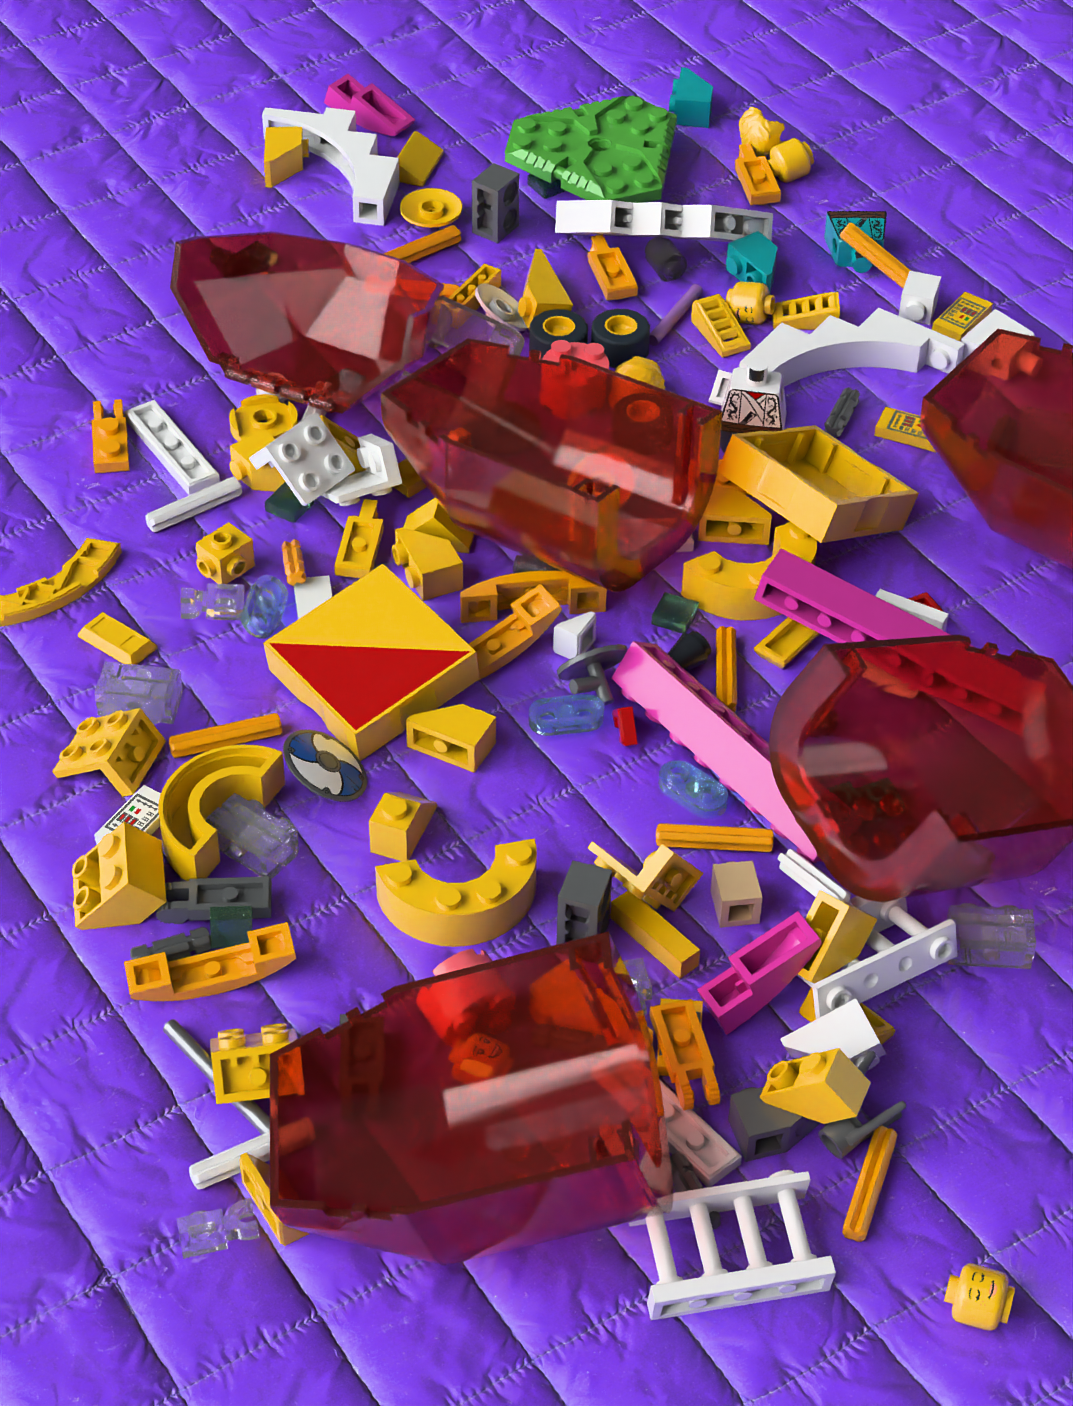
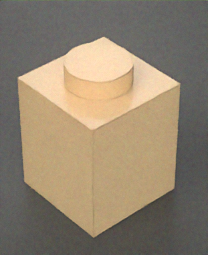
M753 860L713 864L710 891L719 928L760 924L763 897Z

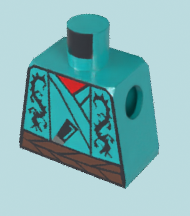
M827 211L824 239L837 266L853 267L858 273H865L871 267H876L841 239L840 234L849 223H853L883 247L886 211Z

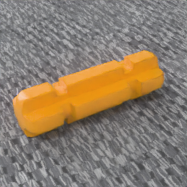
M293 539L291 542L284 541L281 545L287 583L292 586L297 582L303 584L307 579L306 573H304L305 567L302 550L300 549L301 545L296 539Z

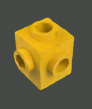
M229 522L196 542V564L203 576L206 578L210 577L222 587L255 566L253 539Z

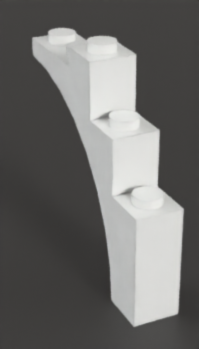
M265 107L262 113L264 140L266 127H302L303 139H309V151L326 159L338 168L350 182L353 189V222L384 226L400 184L399 158L378 156L377 134L356 132V111L326 107L324 114Z

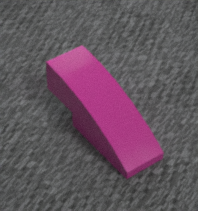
M346 74L328 86L324 103L330 108L356 111V124L365 129L384 135L396 136L415 122V119L373 83L364 87L351 75Z
M797 911L729 956L728 959L732 967L697 989L705 1007L725 1034L728 1035L749 1020L780 993L811 959L822 944L821 939Z

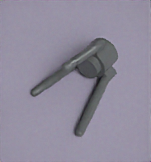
M869 1051L858 1066V1069L864 1075L876 1057L874 1051ZM904 1101L898 1102L864 1125L856 1117L826 1123L818 1132V1135L825 1147L835 1157L843 1159L856 1146L870 1138L875 1129L881 1125L888 1127L902 1117L901 1111L906 1108V1103Z

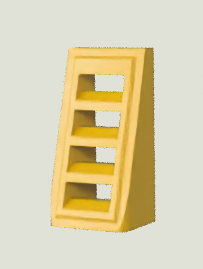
M829 292L775 303V309L772 314L773 328L775 329L778 325L784 323L796 329L815 330L830 315L839 318V293Z
M720 294L695 300L692 303L691 322L722 358L751 349L750 341ZM733 338V340L723 342V340Z

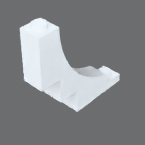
M616 200L557 201L555 233L732 242L759 231L771 241L773 213L718 205H678L663 202L631 203Z
M878 307L859 327L832 315L824 320L811 334L781 323L740 361L739 368H747V362L752 358H763L768 362V371L779 372L783 375L784 387L817 373L858 367L889 368L917 373L926 364L955 376L961 369L965 343Z

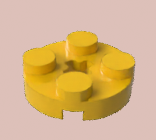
M262 394L250 396L241 401V407L236 411L234 408L230 411V431L237 441H241L263 429L277 439L298 424L297 409L289 401L288 405L279 402V397L275 395Z

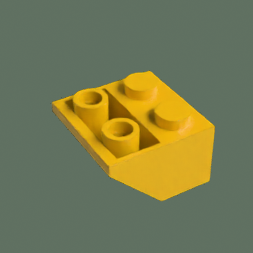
M123 822L111 833L106 834L87 854L80 856L73 865L75 927L80 930L140 924L166 903L162 840L126 822Z

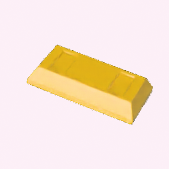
M104 612L86 624L78 633L79 638L131 669L158 649L157 645L151 640Z
M787 617L754 647V651L761 658L783 669L820 633Z

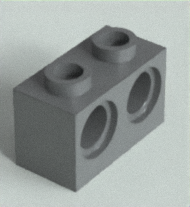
M493 163L472 180V233L499 243L519 226V173Z
M572 860L558 895L556 950L596 960L610 923L612 870Z

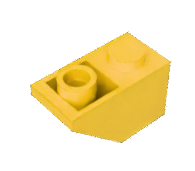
M403 527L395 529L396 544L392 545L394 561L398 566H403L408 585L411 589L416 588L423 601L463 589V562L449 540Z
M840 1048L774 1064L767 1074V1082L760 1098L766 1104L826 1124L856 1117L871 1082Z

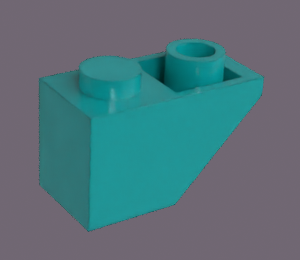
M681 67L679 79L674 78L669 102V112L677 115V125L709 128L713 86L690 69Z
M759 231L728 243L726 270L740 281L766 284L771 294L778 247Z

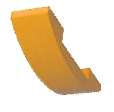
M527 571L502 575L477 583L460 592L461 623L497 620V610L512 609L511 603L539 584L560 605L568 604L569 614H581L590 611L606 612L607 584L605 580L593 576L564 571Z
M541 584L510 604L513 610L512 615L469 643L477 653L479 680L499 670L524 652L548 629L562 611L561 605Z
M288 922L248 931L249 942L178 960L168 962L166 953L162 952L125 961L124 965L131 999L142 1001L188 1000L231 991L261 980L284 968L296 959Z

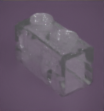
M107 661L104 663L101 677H99L95 688V700L99 716L110 715L119 710L124 712L141 708L153 724H174L177 708H179L183 696L181 671L179 669Z
M234 793L222 804L221 808L218 807L206 818V822L217 829L219 851L260 876L274 878L282 870L283 866L286 867L298 855V832L294 824L287 818L281 817L278 819L266 812L264 806L257 800L251 799L248 801Z
M973 903L949 905L947 920H953L956 925L958 956L947 961V965L1031 969L1036 950L1033 909H1019L1014 905H1004L1000 908L978 907Z

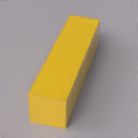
M484 263L441 304V321L456 327L463 324L481 306L475 296V289L478 285L490 284L497 288L501 287V269Z
M629 891L611 901L610 918L679 979L699 966L700 949L646 902L640 900Z

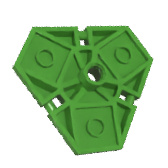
M621 96L611 100L606 99L601 102L586 103L580 105L578 109L567 107L562 110L557 109L552 112L532 114L513 121L505 149V162L549 183L559 179L561 180L562 189L585 200H616L631 203L659 200L662 197L668 160L677 125V115L662 107L646 102L637 96Z

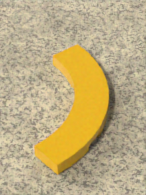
M86 538L80 549L62 565V571L49 579L44 577L33 583L16 588V593L0 595V627L41 617L80 598L98 584L115 565L122 553L121 543Z

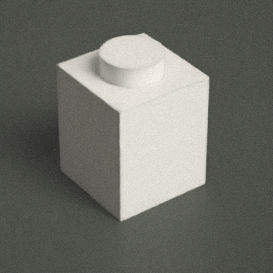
M909 271L901 295L899 316L912 322L930 325L938 302L941 277Z

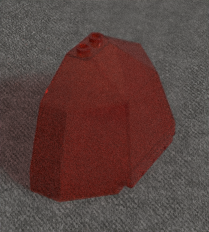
M270 231L197 236L177 241L175 243L170 289L208 360L221 366L225 378L245 385L251 384L254 388L275 395L280 393L281 397L302 404L309 403L311 407L329 413L338 412L342 414L353 409L424 356L438 325L444 284L405 260L350 243Z

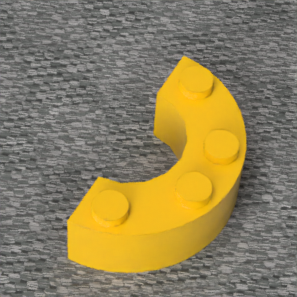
M788 522L775 527L773 553L765 561L737 563L725 559L713 551L684 562L681 595L697 608L727 619L760 620L781 615V613L754 600L762 574L781 548L815 565L817 540L793 523Z
M258 745L224 746L193 757L170 776L159 798L158 813L166 859L182 879L189 881V879L207 878L220 863L217 829L208 824L210 819L219 812L236 806H253L265 809L285 785L283 752Z
M535 838L495 845V859L490 869L479 878L464 883H447L433 879L421 870L416 859L375 866L378 903L389 921L398 929L426 943L458 947L476 945L493 940L516 926L527 914L533 903L536 891L537 868Z

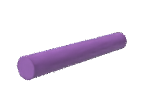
M693 284L650 333V345L657 346L692 306V303L703 293L700 285Z

